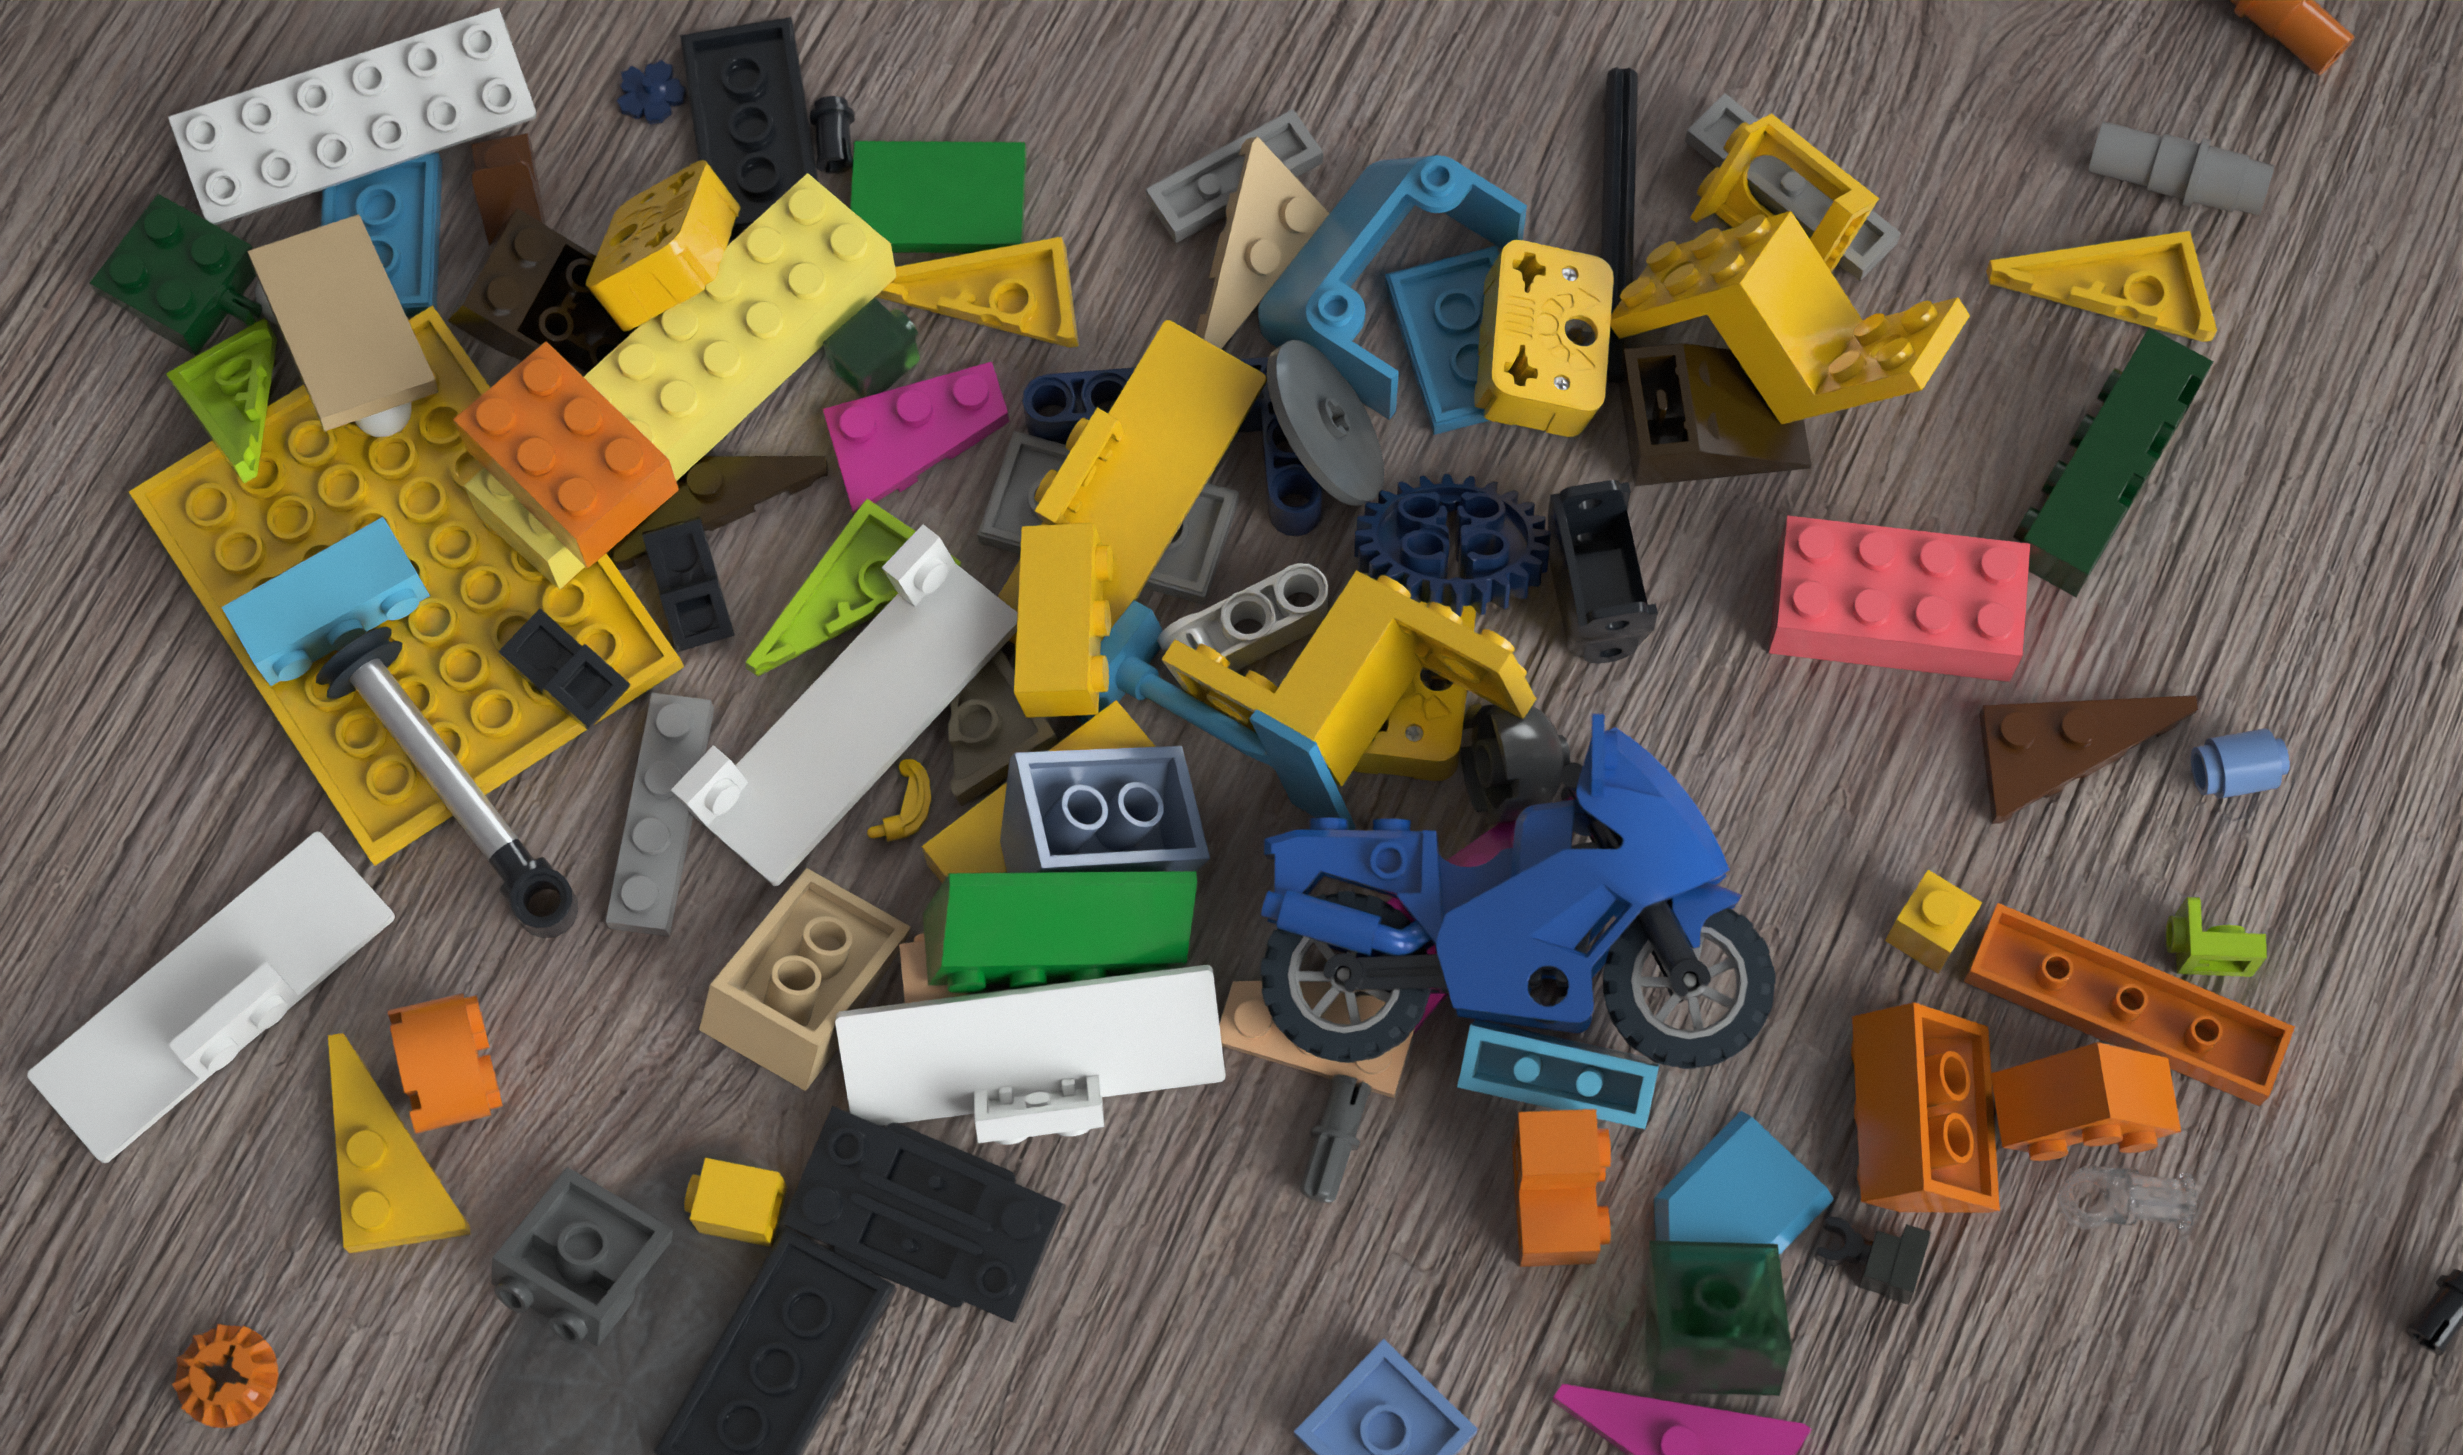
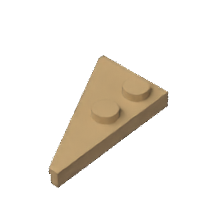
M1258 136L1247 138L1241 146L1239 155L1245 157L1239 184L1237 192L1230 193L1226 207L1227 222L1224 230L1219 235L1209 279L1215 281L1207 313L1200 314L1195 335L1220 349L1223 348L1330 214Z

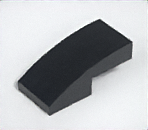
M697 516L642 532L676 651H684L735 636L701 517Z
M539 609L498 651V656L587 730L630 687V683L586 644L582 646L542 609Z

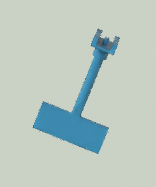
M1133 600L1111 628L1110 636H1105L1101 641L1100 655H1106L1108 660L1109 688L1107 692H1099L1098 713L1115 700L1119 702L1126 693L1137 700L1148 698L1243 754L1274 768L1291 803L1315 818L1347 819V830H1355L1356 826L1316 742L1258 709L1249 718L1256 731L1254 732L1159 677L1158 670L1149 665V663L1161 649L1157 639L1163 630L1153 610ZM1081 715L1075 717L1079 722L1085 724L1095 715Z

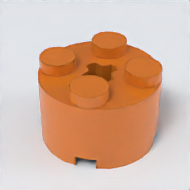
M464 993L388 1010V1016L392 1024L390 1025L400 1077L404 1093L410 1098L412 1111H409L416 1134L491 1116V1109L503 1107L490 1054L481 1057L478 1055L479 1050L490 1047L477 995L465 998Z

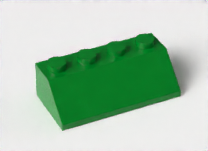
M1196 871L949 873L923 912L928 986L947 985L948 991L952 993H972L984 989L987 984H1009V989L1012 990L1044 986L1047 983H1067L1182 968L1187 963L1197 889Z

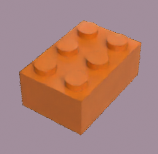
M547 341L453 419L467 451L587 569L679 490L669 459Z

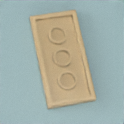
M359 214L247 251L251 265L324 432L438 393L434 375Z

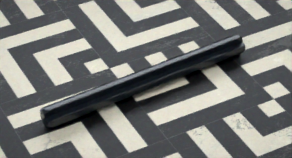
M1619 67L1612 68L1607 73L1605 100L1601 259L1606 261L1613 271L1611 314L1622 301L1620 298L1621 292L1633 282L1638 74L1632 68L1622 69ZM1611 326L1606 383H1618L1624 349L1631 348V336L1619 339Z

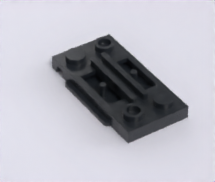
M832 1106L781 1224L833 1245L834 1253L867 1271L951 1307L958 1308L963 1306L964 1303H968L1007 1321L1016 1323L1066 1205L1016 1184V1176L1013 1172L901 1124L890 1123L884 1128Z

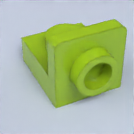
M2186 897L2176 911L2175 916L2168 917L2166 924V947L2168 953H2176L2177 974L2252 977L2267 959L2266 934L2245 933V928L2238 925H2218L2207 929V932L2202 931L2200 897Z

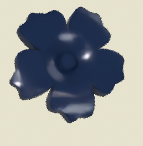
M659 60L655 64H647L645 75L634 66H630L627 71L621 73L623 79L621 90L624 95L617 99V103L622 114L629 115L634 119H640L645 115L649 125L660 124L672 115L670 106H680L684 103V98L687 94L686 88L681 85L678 78H672L673 67L671 64H666L663 60Z

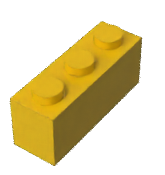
M1094 523L1022 526L1014 694L1026 718L1098 715L1099 692L1108 691V660L1106 655H1100L1101 637L1110 636L1111 611L1109 601L1102 599L1103 582L1112 581L1113 557L1110 545H1102Z

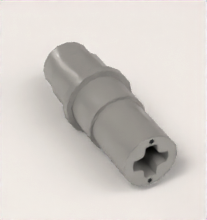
M2103 121L2088 172L2147 187L2149 191L2183 199V206L2191 207L2192 202L2229 212L2237 210L2259 216L2275 165L2249 159V155L2210 146V139L2202 138L2201 143L2167 134L2159 136Z

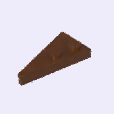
M2196 695L1983 705L1979 717L1992 824H2001L2009 820L2015 812L2044 796L2047 799L2063 790L2065 785L2077 778H2085L2123 757L2129 749L2155 735L2159 737L2177 727L2180 721L2197 712Z

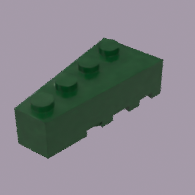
M2148 328L2123 372L2114 368L2097 397L2104 404L2096 418L2086 414L2069 443L2070 446L2077 450L2069 464L2058 460L2041 489L2042 492L2049 495L2043 508L2039 511L2030 506L2013 535L2014 539L2030 544L2029 572L2074 597L2078 596L2186 415L2214 361L2156 330Z

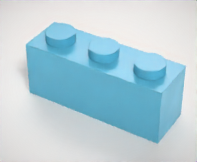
M381 517L221 608L254 665L268 684L272 686L279 681H290L300 677L310 669L312 663L334 650L340 651L347 644L383 622L406 617L418 607L420 601L428 598L430 594L384 517Z
M1476 1019L1469 1028L1457 1087L1556 1110L1596 1109L1597 1119L1646 1129L1660 1064L1645 1056Z

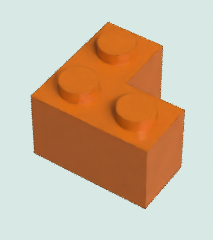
M2097 1042L1990 1073L2002 1148L2029 1152L2030 1160L2046 1161L2065 1157L2068 1155L2067 1146L2082 1142L2085 1146L2117 1144L2119 1151L2122 1153L2144 1152L2158 1147L2157 1138L2181 1132L2169 1059L2166 1057Z
M1596 1109L1518 1112L1511 1147L1519 1267L1596 1264L1600 1253V1245L1610 1244L1611 1239L1608 1206H1597L1596 1196L1597 1182H1605L1606 1167L1611 1166L1609 1129L1597 1128Z

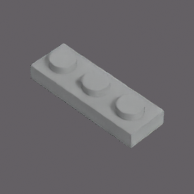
M1294 109L1146 188L1147 202L1175 243L1226 216L1230 193L1237 192L1245 157L1239 154L1241 146L1247 138L1258 136L1296 178L1323 163V151Z

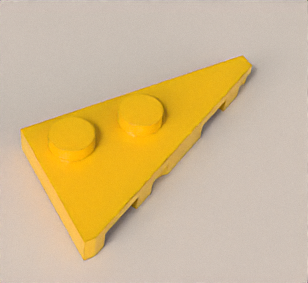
M2190 231L1995 259L1989 261L1986 269L1989 284L2201 342L2212 341L2217 332Z
M1062 236L895 267V279L876 296L877 298L1068 348L1079 347L1067 252Z
M344 1033L328 1035L343 1248L349 1253L470 1235V1225L447 1193L440 1178L421 1153L414 1138L393 1106L384 1096L360 1055L355 1051Z

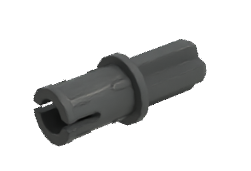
M1346 1075L1333 1076L1332 1087L1320 1125L1313 1126L1310 1135L1315 1141L1300 1185L1301 1193L1311 1200L1332 1203L1336 1199L1350 1152L1359 1148L1360 1142L1355 1136L1372 1087L1363 1081L1360 1082L1359 1087H1355L1356 1078Z

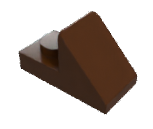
M528 133L471 144L475 171L471 172V179L488 245L490 246L501 225L517 208L545 225L533 148Z

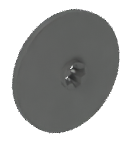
M1291 340L1274 349L1267 363L1268 390L1279 424L1293 451L1311 476L1336 499L1352 506H1361L1379 496V492L1383 488L1384 462L1373 424L1358 395L1326 356L1310 344L1299 340Z

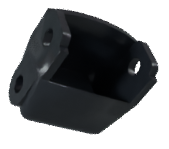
M1617 480L1595 482L1567 487L1560 493L1550 495L1548 508V531L1551 532L1549 562L1566 642L1574 656L1584 657L1585 661L1589 663H1609L1633 654L1637 647L1654 631L1658 615L1656 603L1648 605L1628 517L1627 507L1631 493L1629 482L1619 483Z

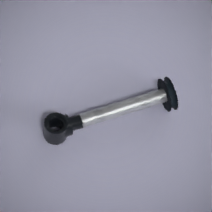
M389 627L374 629L350 642L332 656L316 676V683L320 685L329 684L327 697L331 699L343 697L356 690L359 692L503 879L504 883L500 887V892L511 905L521 926L531 935L540 938H555L567 932L574 924L578 914V901L568 880L558 871L554 870L546 858L540 857L534 860L389 672L387 667L397 658L402 650V642L389 641L392 629ZM550 889L560 894L561 901L559 907L553 914L546 917H538L529 912L528 905L535 893Z

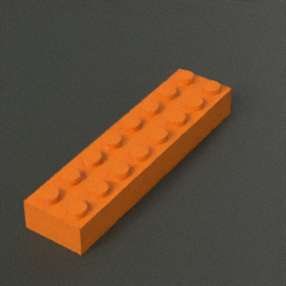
M2000 903L1996 904L1989 917L1963 981L2117 1047L2166 1057L2169 1059L2170 1069L2257 1106H2260L2270 1096L2295 1029L2293 1025Z

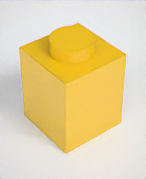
M1927 870L1895 920L1885 941L1939 974L1972 922L1982 902L1930 870Z
M705 1158L701 1176L693 1174L690 1178L684 1209L685 1212L691 1213L690 1221L699 1233L773 1248L788 1186L780 1172Z

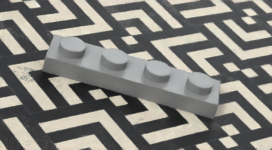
M1724 93L1687 130L1685 142L1716 167H1721L1728 155L1724 151V145L1733 131L1744 122L1750 125L1758 121V119ZM1759 156L1749 167L1747 176L1751 194L1776 215L1792 211L1810 239L1833 201L1785 162L1774 156ZM1872 210L1838 264L1857 280L1861 281L1898 244L1901 232Z
M651 693L605 921L609 929L670 937L693 821V815L674 795L671 789L706 753L714 713V706L711 700Z

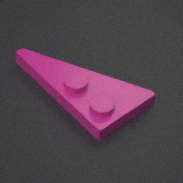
M1562 1384L1552 1399L1553 1403L1626 1455H1795L1812 1431L1804 1423Z

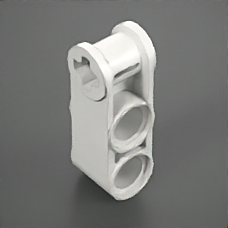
M1297 563L1290 565L1284 570L1240 592L1234 593L1232 596L1198 613L1180 618L1165 628L1158 636L1157 641L1163 651L1168 650L1174 639L1196 650L1200 643L1205 644L1219 652L1230 662L1229 669L1237 671L1308 634L1316 632L1328 612V583L1326 577L1318 568L1310 564ZM1305 592L1312 595L1316 601L1306 607H1296L1286 599L1294 593ZM1255 619L1263 627L1256 633L1242 634L1235 630L1234 625L1240 620Z

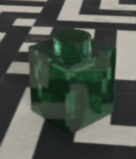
M875 297L823 342L830 369L861 398L885 392L920 361L915 339L918 331L914 324L902 311L894 308L890 312Z

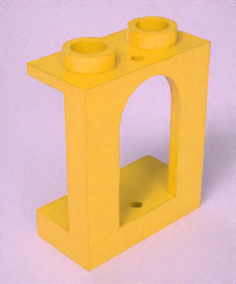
M1772 113L1750 125L1747 122L1742 123L1733 131L1724 145V151L1728 155L1721 167L1712 170L1699 186L1697 195L1701 197V200L1690 218L1697 223L1715 213L1731 227L1735 228L1756 215L1763 214L1766 218L1775 216L1751 194L1747 176L1751 163L1757 157L1762 155L1774 156L1785 162L1833 201L1810 238L1832 273L1879 198Z

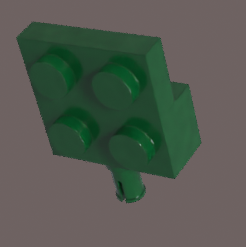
M160 194L155 196L89 283L96 294L143 319L149 330L197 356L227 314L243 321L248 326H252L256 323L253 316L259 319L262 313V305L260 303L254 302L242 295L256 277L247 252L253 249L252 245Z

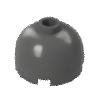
M1489 701L1469 706L1464 716L1463 729L1473 728L1472 746L1461 747V764L1465 785L1476 812L1488 811L1490 816L1485 822L1492 825L1516 821L1520 813L1526 808L1537 804L1551 803L1562 783V769L1570 763V750L1567 740L1563 735H1558L1551 720L1534 706L1530 708L1524 719Z

